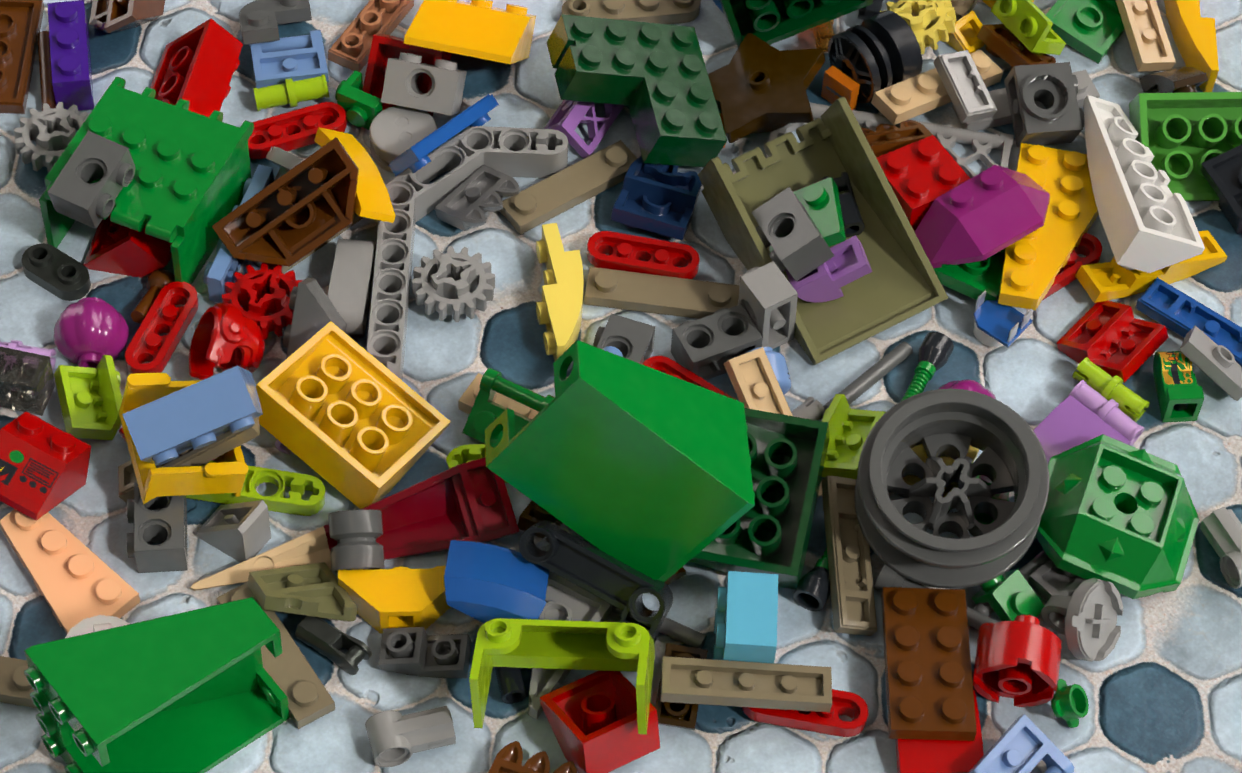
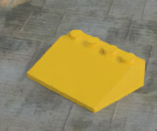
M332 321L256 385L263 415L259 416V424L359 509L365 508L384 498L451 422Z

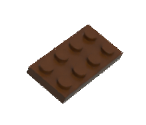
M883 587L881 605L889 739L974 741L976 736V719L965 589Z

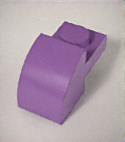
M856 235L831 247L830 249L835 256L798 281H795L787 269L785 270L790 284L797 291L800 299L815 303L838 299L844 296L841 287L873 272L863 246Z

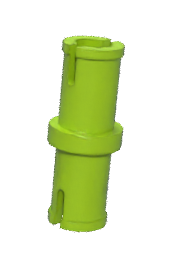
M325 74L297 81L289 78L285 79V83L253 88L258 111L290 104V107H296L298 102L329 97Z
M1087 357L1077 366L1076 370L1078 372L1075 371L1072 375V378L1077 379L1079 382L1081 380L1087 382L1091 388L1108 401L1110 399L1115 400L1119 403L1118 408L1135 422L1145 413L1146 410L1144 408L1147 409L1150 402L1144 400L1123 385L1122 378L1117 375L1112 377Z

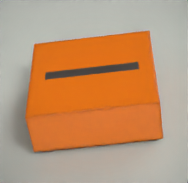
M832 65L824 72L821 97L833 104L837 99L844 96L850 108L855 110L860 84Z

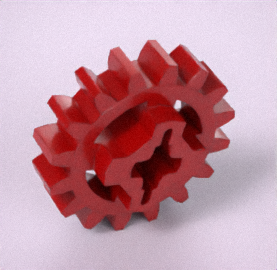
M263 262L260 270H255L251 265H247V274L233 273L234 283H225V294H222V303H230L237 306L242 315L256 321L263 333L264 339H267L271 331H274L278 337L283 336L282 328L287 327L288 324L292 325L294 310L289 308L292 289L294 286L298 287V283L302 280H296L293 270L283 274L282 265H277L271 270L268 269L267 263Z

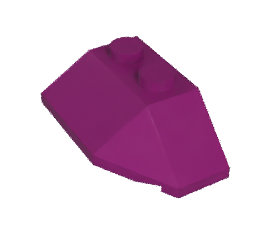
M995 164L936 198L915 230V234L933 268H939L942 264L959 265L984 261L1044 226L1050 194L1026 174Z

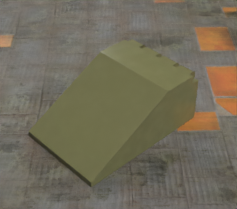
M844 96L837 99L820 116L821 118L796 128L800 143L797 142L792 132H788L764 144L768 158H765L762 150L757 147L732 159L731 162L736 171L735 174H733L727 163L722 164L718 156L711 159L698 174L704 187L701 192L726 241L748 271L751 268L762 267L772 262L768 255L770 253L769 247L765 248L756 230L759 224L751 213L752 211L788 187L794 192L822 181L824 176L836 178L841 177L842 172L848 173L854 197L865 226L864 231L856 236L863 246L873 272L841 287L844 296L838 299L815 303L804 301L798 297L794 337L814 365L948 299L941 282ZM783 271L782 273L789 281L786 271Z

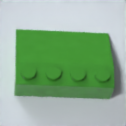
M1242 92L1139 93L1129 103L1130 122L1139 133L1135 140L1148 147L1155 157L1151 163L1157 172L1158 170H1164L1171 179L1167 185L1173 194L1180 193L1186 202L1219 201V197L1201 173V164L1242 145Z

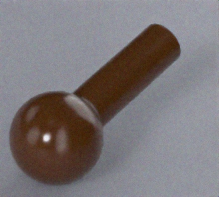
M158 269L149 275L147 279L148 291L131 313V318L134 322L141 324L161 289L171 282H176L175 275L171 271Z

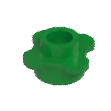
M1058 679L1057 691L1051 699L1052 710L1056 717L1063 718L1070 728H1075L1079 725V718L1085 717L1088 713L1087 695L1080 685L1073 684L1067 686L1064 679Z

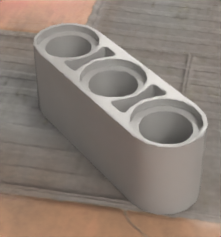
M340 238L337 241L327 296L347 324L346 334L364 336L373 287L377 244L374 241Z

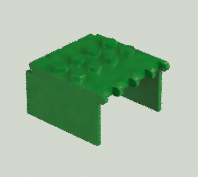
M115 77L45 177L46 190L40 197L39 203L47 243L57 248L76 221L56 212L48 191L86 133L90 131L129 148L136 167L133 180L127 187L122 188L115 199L110 221L141 232L146 225L145 233L147 235L172 243L171 253L175 281L187 282L192 285L218 244L219 236L212 226L231 213L235 205L240 206L243 199L244 184L247 178H252L248 139L253 132L254 123L245 120L239 128L222 122L223 112L214 110L210 117H206L189 111L188 100L181 98L174 106L154 99L156 95L155 89L146 87L142 94L125 89V79ZM101 179L93 180L90 184L97 183Z

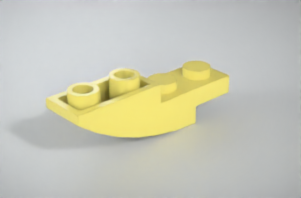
M557 223L542 225V240L536 241L538 262L545 263L547 269L543 271L542 301L536 302V314L539 325H546L547 332L543 333L546 354L553 355L554 361H556L578 340L582 321L584 279L580 250L564 252Z

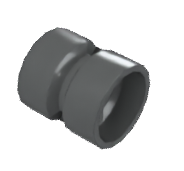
M347 510L329 513L330 537L337 541V545L331 549L330 553L331 572L338 573V570L385 569L383 545L376 542V539L383 535L382 511Z

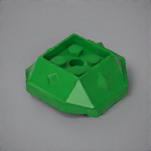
M1104 434L1051 457L1048 461V499L1034 539H1038L1043 550L1058 568L1086 580L1095 578L1111 582L1120 594L1131 599L1151 596L1162 591L1163 593L1176 591L1181 584L1200 520L1178 466L1147 453L1145 449L1140 450Z

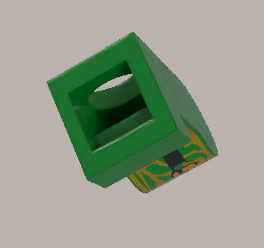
M1180 351L1156 352L1153 360V376L1162 423L1197 421L1204 401L1202 386L1197 385L1192 362ZM1174 404L1188 405V408L1183 411L1173 410Z

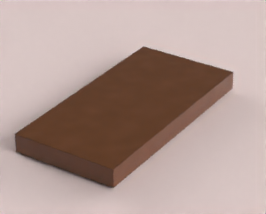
M0 0V113L25 114L38 45L37 35L41 29L44 12L43 0Z

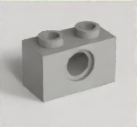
M400 52L399 58H388L381 98L382 103L450 116L460 114L467 71L458 70L457 62L436 59L435 65L421 63L422 56ZM422 73L428 74L432 80V87L428 93H423L417 85L418 77Z
M774 261L762 267L751 268L744 275L740 276L738 305H743L763 337L762 347L774 349L793 340L798 299L797 291Z

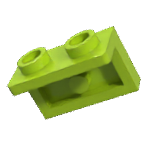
M997 0L991 9V12L1030 52L1039 56L1043 54L1060 55L1066 43L1051 29L1052 21L1031 0Z
M103 355L97 368L59 365L54 373L66 433L73 435L75 438L113 440L122 425L119 416L122 403L120 392L121 378L119 371L115 370L113 357L111 355Z
M835 394L822 419L823 422H829L830 437L822 477L828 475L857 479L859 459L864 442L876 422L886 413L885 411L851 409L844 394Z

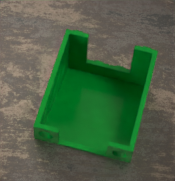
M576 340L553 363L555 398L522 430L515 435L514 410L509 408L485 429L486 467L599 550L654 580L665 582L755 506L747 436L748 427L743 402ZM573 361L571 374L566 379L568 367Z
M253 597L33 645L24 650L29 667L24 670V674L34 689L30 693V697L40 712L36 714V719L45 733L41 736V739L52 757L56 758L60 755L67 765L64 767L66 773H205L290 718L288 697L263 668L261 647L264 645L275 658L282 654L280 630Z

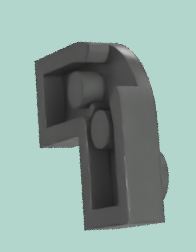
M255 0L245 5L239 12L243 43L246 45L280 40L278 24L312 20L309 0Z

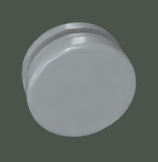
M398 105L381 111L373 119L369 132L371 139L370 151L375 163L382 169L393 173L388 166L393 159L438 129L434 118L427 111Z

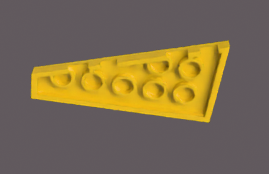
M1021 143L1016 171L1026 174L1050 194V202L1044 226L1005 248L998 304L1036 311L1053 285L1056 275L1062 267H1065L1070 254L1075 247H1078L1082 236L1088 232L1099 213L1092 190L1087 154Z

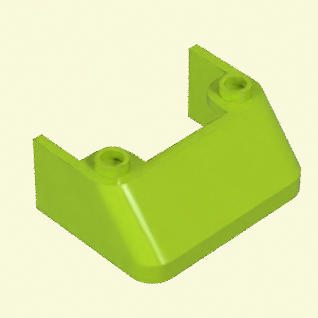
M504 618L489 620L478 629L469 677L474 728H483L493 667L637 672L638 734H647L655 660L654 640L643 626L636 623Z

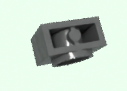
M1070 62L1013 67L1004 81L1016 146L1020 147L1021 143L1032 145L1072 143L1084 128V112L1082 108L1078 107L1076 96L1078 93V80L1076 75H1072ZM1034 100L1041 102L1046 109L1039 108Z

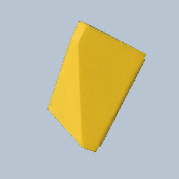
M973 10L954 23L956 31L948 33L949 41L946 42L957 52L968 50L970 54L985 45L976 37L983 24Z

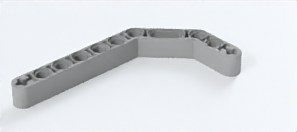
M471 127L429 154L428 157L431 159V162L412 173L408 168L385 185L395 212L394 223L381 220L378 223L367 352L398 378L403 380L416 222L435 210V207L482 165H486L511 177L548 178L567 168L568 138L564 133L554 129ZM446 171H450V172H448L447 174H445L444 176H442L440 179H438L437 181H435V182H433V183H431V184H427V183H429L430 181H432L433 179H435L436 177H438L439 175H441L442 173H444V172H446Z

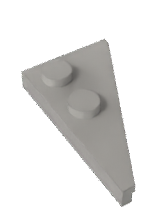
M549 571L545 598L547 603L538 620L606 621L612 612V604L558 574ZM532 668L528 706L529 716L538 719L543 712L540 697L558 689L572 669Z

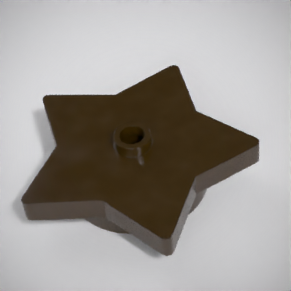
M748 33L730 63L708 74L717 107L722 111L728 142L733 143L750 133H766L778 130L789 123H809L813 121L814 118L806 89L825 63L823 50L817 48L779 51L752 33Z

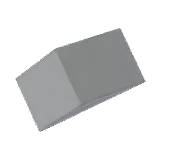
M263 500L220 505L196 534L201 540L241 563L255 557L271 539L268 506Z

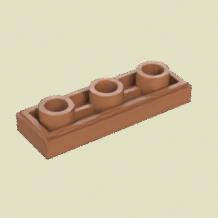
M370 0L328 50V60L350 70L360 72L368 63L373 34L390 35L412 9L414 0Z

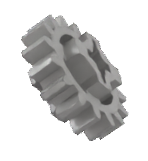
M58 102L56 108L53 109L47 103H44L43 111L41 112L33 108L29 110L30 119L20 117V127L14 128V141L17 154H21L24 164L32 162L34 171H38L45 166L48 173L75 136V130L78 132L89 116L86 111L78 114L77 105H72L67 110L64 109L63 102Z
M448 246L446 254H442L439 250L435 249L433 250V259L423 256L421 258V267H414L412 293L416 294L417 306L425 305V314L427 315L435 311L439 312L440 321H443L447 315H453L454 321L459 322L461 314H466L467 317L473 319L474 309L484 312L487 309V301H493L495 274L491 273L490 262L482 263V254L480 253L472 257L468 256L467 247H464L460 253H455L453 246Z

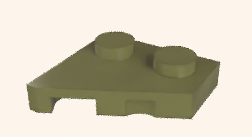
M325 562L249 572L247 587L263 610L349 622L356 620L357 605L346 590L338 585V579Z

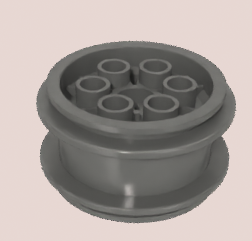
M937 389L919 393L901 401L888 410L876 422L864 442L859 459L854 497L858 524L873 552L887 566L903 577L936 588L956 589L977 586L1007 572L1025 555L1031 546L1048 499V463L1042 445L1028 423L1018 413L999 400L985 394L964 389ZM922 444L928 457L926 462L924 463L911 448ZM970 445L983 451L973 464L971 463L972 458L967 456ZM940 457H950L955 461L952 465L946 466ZM914 475L920 478L921 481L914 485H909L904 482L903 477ZM979 475L986 476L992 481V484L987 485L980 478L974 477ZM951 482L958 483L957 488L954 487L946 497H943L945 487H948ZM1014 491V502L992 499L995 494ZM888 492L898 493L903 499L890 500ZM930 496H933V497H934V502H933V503H932V501H931V499H930ZM956 508L957 512H949L950 509ZM907 513H916L923 518V521L918 524H911L903 516ZM979 513H985L990 515L994 522L982 524L974 516ZM927 529L934 530L933 534L927 533ZM944 532H951L957 535L959 539L944 538L939 535Z

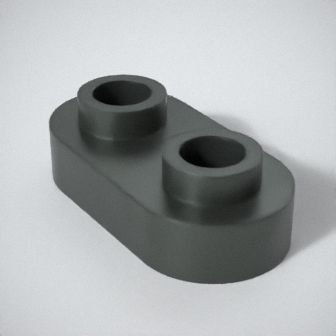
M44 243L35 244L26 249L22 255L25 276L58 298L74 301L83 298L89 292L91 281L88 269L56 247Z

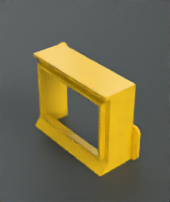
M134 373L127 377L119 416L143 504L161 496L235 493V497H240L243 483L249 470L248 465L245 463L241 446L215 458L216 462L207 463L205 466L156 468L155 464L140 460L122 415L202 380L171 381L170 376L166 373Z

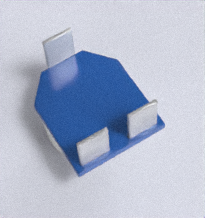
M985 290L977 298L973 314L975 319L973 333L976 339L986 346H1006L1008 348L1032 323L1033 320L1030 319L1032 309L1024 315L1011 306L998 304V300H986L984 302Z

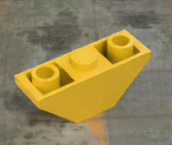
M399 566L392 569L338 570V585L346 590L357 605V614L380 634H383V629L424 627L426 630L451 608L447 605L444 573L446 566L425 569H410Z

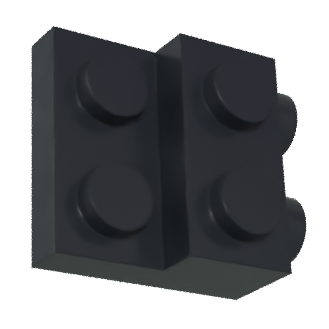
M1239 145L1201 164V173L1219 197L1218 207L1237 234L1242 232V145Z

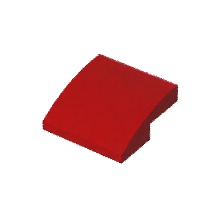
M1107 300L1097 302L1056 344L1061 352L1080 364L1087 357L1112 377L1117 375L1125 383L1169 337L1165 325L1134 318L1131 306Z
M973 690L976 719L975 740L896 739L898 773H968L984 756L975 690Z

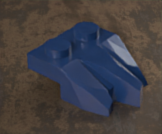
M641 155L630 165L625 175L623 188L612 210L611 220L620 222L630 228H640L658 233L664 238L683 240L691 222L702 186L697 172L680 173L678 172L677 165L643 163Z

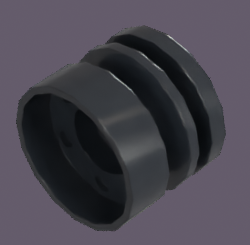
M890 10L880 12L864 20L861 25L852 26L846 31L833 35L828 44L830 66L833 65L860 84L857 102L861 104L871 102L876 91L919 75L922 71L921 49L914 32L902 17Z

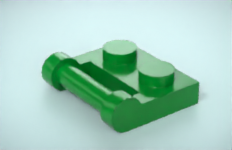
M488 368L481 379L480 390L462 433L485 443V429L507 409L493 402L496 392L538 412L555 397L547 395V397L541 396L502 378L501 372ZM514 411L516 435L532 419Z

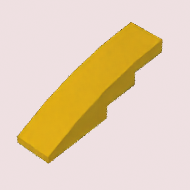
M1164 0L1166 16L1173 39L1185 65L1206 73L1208 80L1199 85L1203 92H1212L1219 71L1215 18L1200 16L1199 0Z
M318 127L314 141L323 147L334 138H338L359 168L354 212L361 217L394 223L395 212L388 190L377 166L366 149L352 134Z
M1208 230L1198 231L1205 247L1202 254L1155 272L1147 273L1136 269H1125L1118 265L1115 257H1113L1110 262L1081 265L1075 276L1092 301L1097 303L1143 293L1157 277L1168 284L1183 280L1225 262L1228 256Z

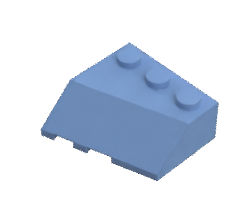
M237 365L122 415L140 460L159 466L178 458V454L191 448L196 450L216 442V436L229 430L233 434L254 426V418L263 415L252 373Z

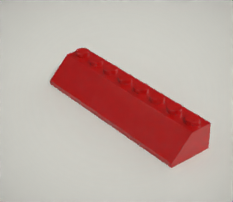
M211 18L167 44L150 88L156 90L154 99L174 106L181 98L188 100L189 111L206 117H210L214 110L220 111L223 100L230 92L231 87L229 83L232 75L240 64L238 58L243 43ZM110 214L106 220L102 219L98 225L83 265L92 270L142 278L155 270L163 269L168 264L172 256L170 252L172 243L147 235L145 233L146 225L141 232L113 223L110 221Z

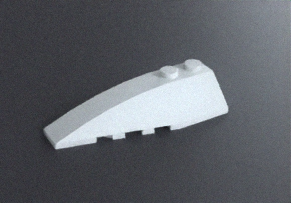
M1087 95L1084 99V124L1089 173L1099 217L1116 263L1128 270L1136 269L1152 273L1202 254L1205 247L1186 201L1180 193L1173 194L1167 185L1171 179L1164 170H1158L1157 172L1151 163L1155 156L1148 147L1135 140L1139 133L1119 104Z

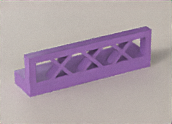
M563 100L544 129H554L564 133L568 138V143L585 159L593 153L625 105L604 103L606 115L604 117H596L594 102ZM579 123L587 124L589 139L586 143L574 131Z

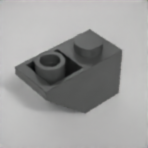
M306 278L298 283V287H293L289 301V308L294 310L292 325H287L283 338V346L288 348L286 359L330 321L345 333L347 324L316 279Z

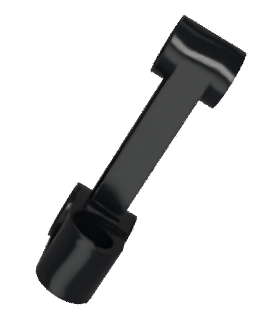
M540 521L524 531L518 543L519 551L523 558L528 562L539 564L623 610L619 622L636 623L643 626L649 632L655 644L660 632L659 630L673 603V593L666 583L654 580L564 531L553 521ZM535 533H542L548 538L550 543L549 551L540 550L534 543ZM643 593H650L657 597L660 605L659 610L652 611L645 607L642 601Z

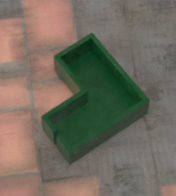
M565 14L560 16L547 41V47L552 67L557 69L554 75L561 100L628 105L643 163L705 167L711 159L718 156L727 142V138L694 27Z

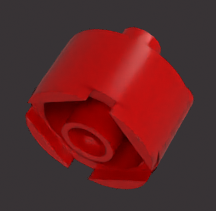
M1019 615L1014 621L981 624L973 672V686L975 690L986 699L999 703L1000 696L1013 698L1014 706L1033 707L1049 702L1053 698L1054 691H1057L1062 649L1061 639L1049 629L1040 626L1039 619L1031 615Z

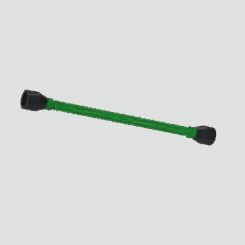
M929 332L925 336L918 351V364L914 371L915 375L901 401L923 393L926 384L933 378L935 372L947 363L954 348V344L949 337L939 332ZM827 547L822 558L817 560L814 568L801 578L793 595L795 601L801 607L810 611H821L831 594Z

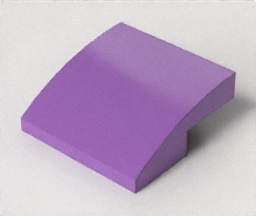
M1069 395L1033 430L1045 452L1047 463L1051 457L1102 434L1128 445L1131 443V441L1072 395Z

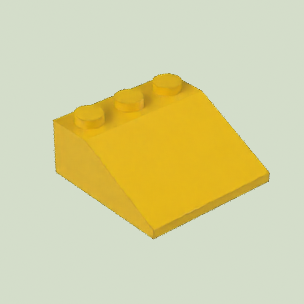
M424 0L404 36L403 44L513 64L529 58L536 15L527 14V7L514 4H506V10L492 7V0H471V3L459 0Z

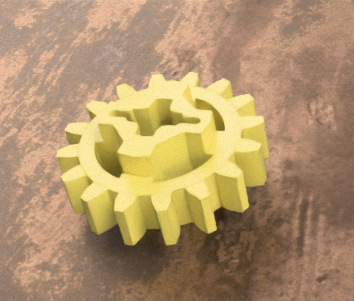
M898 0L896 3L890 1L886 3L887 10L895 12L902 17L914 32L921 49V55L925 53V48L929 46L937 50V42H948V33L956 31L954 23L957 22L951 0Z

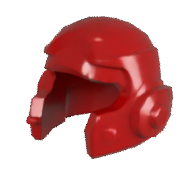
M220 302L210 307L200 318L191 341L189 351L190 376L204 380L213 376L214 368H220L225 371L237 365L251 373L256 371L263 359L265 350L264 336L256 321L242 315L240 309L230 303Z

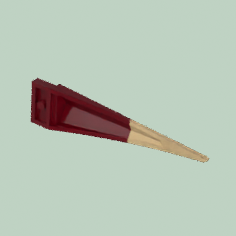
M486 457L456 465L360 509L382 511L383 535L377 538L376 542L383 545L384 561L448 551L451 540L487 543L520 532L505 482L486 467ZM329 524L197 581L193 583L190 589L196 591L248 582L249 572L322 562H325L329 569H331L330 553L331 549L337 545V541L330 537Z

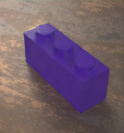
M84 0L47 3L52 85L56 106L58 102H63L64 109L67 110L72 105H77L78 111L93 110L94 95L90 40Z

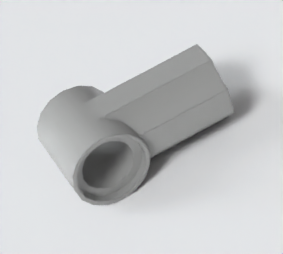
M1222 507L1203 519L1200 529L1220 557V568L1226 582L1232 588L1238 589L1242 587V524L1232 509Z
M447 706L403 716L398 711H382L371 716L365 723L374 761L380 767H394L406 762L413 753L456 744L453 720Z

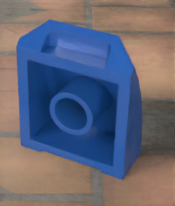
M451 540L444 573L446 602L448 606L482 623L496 618L538 620L547 603L545 598L550 570L539 564L528 562L519 551L475 541Z

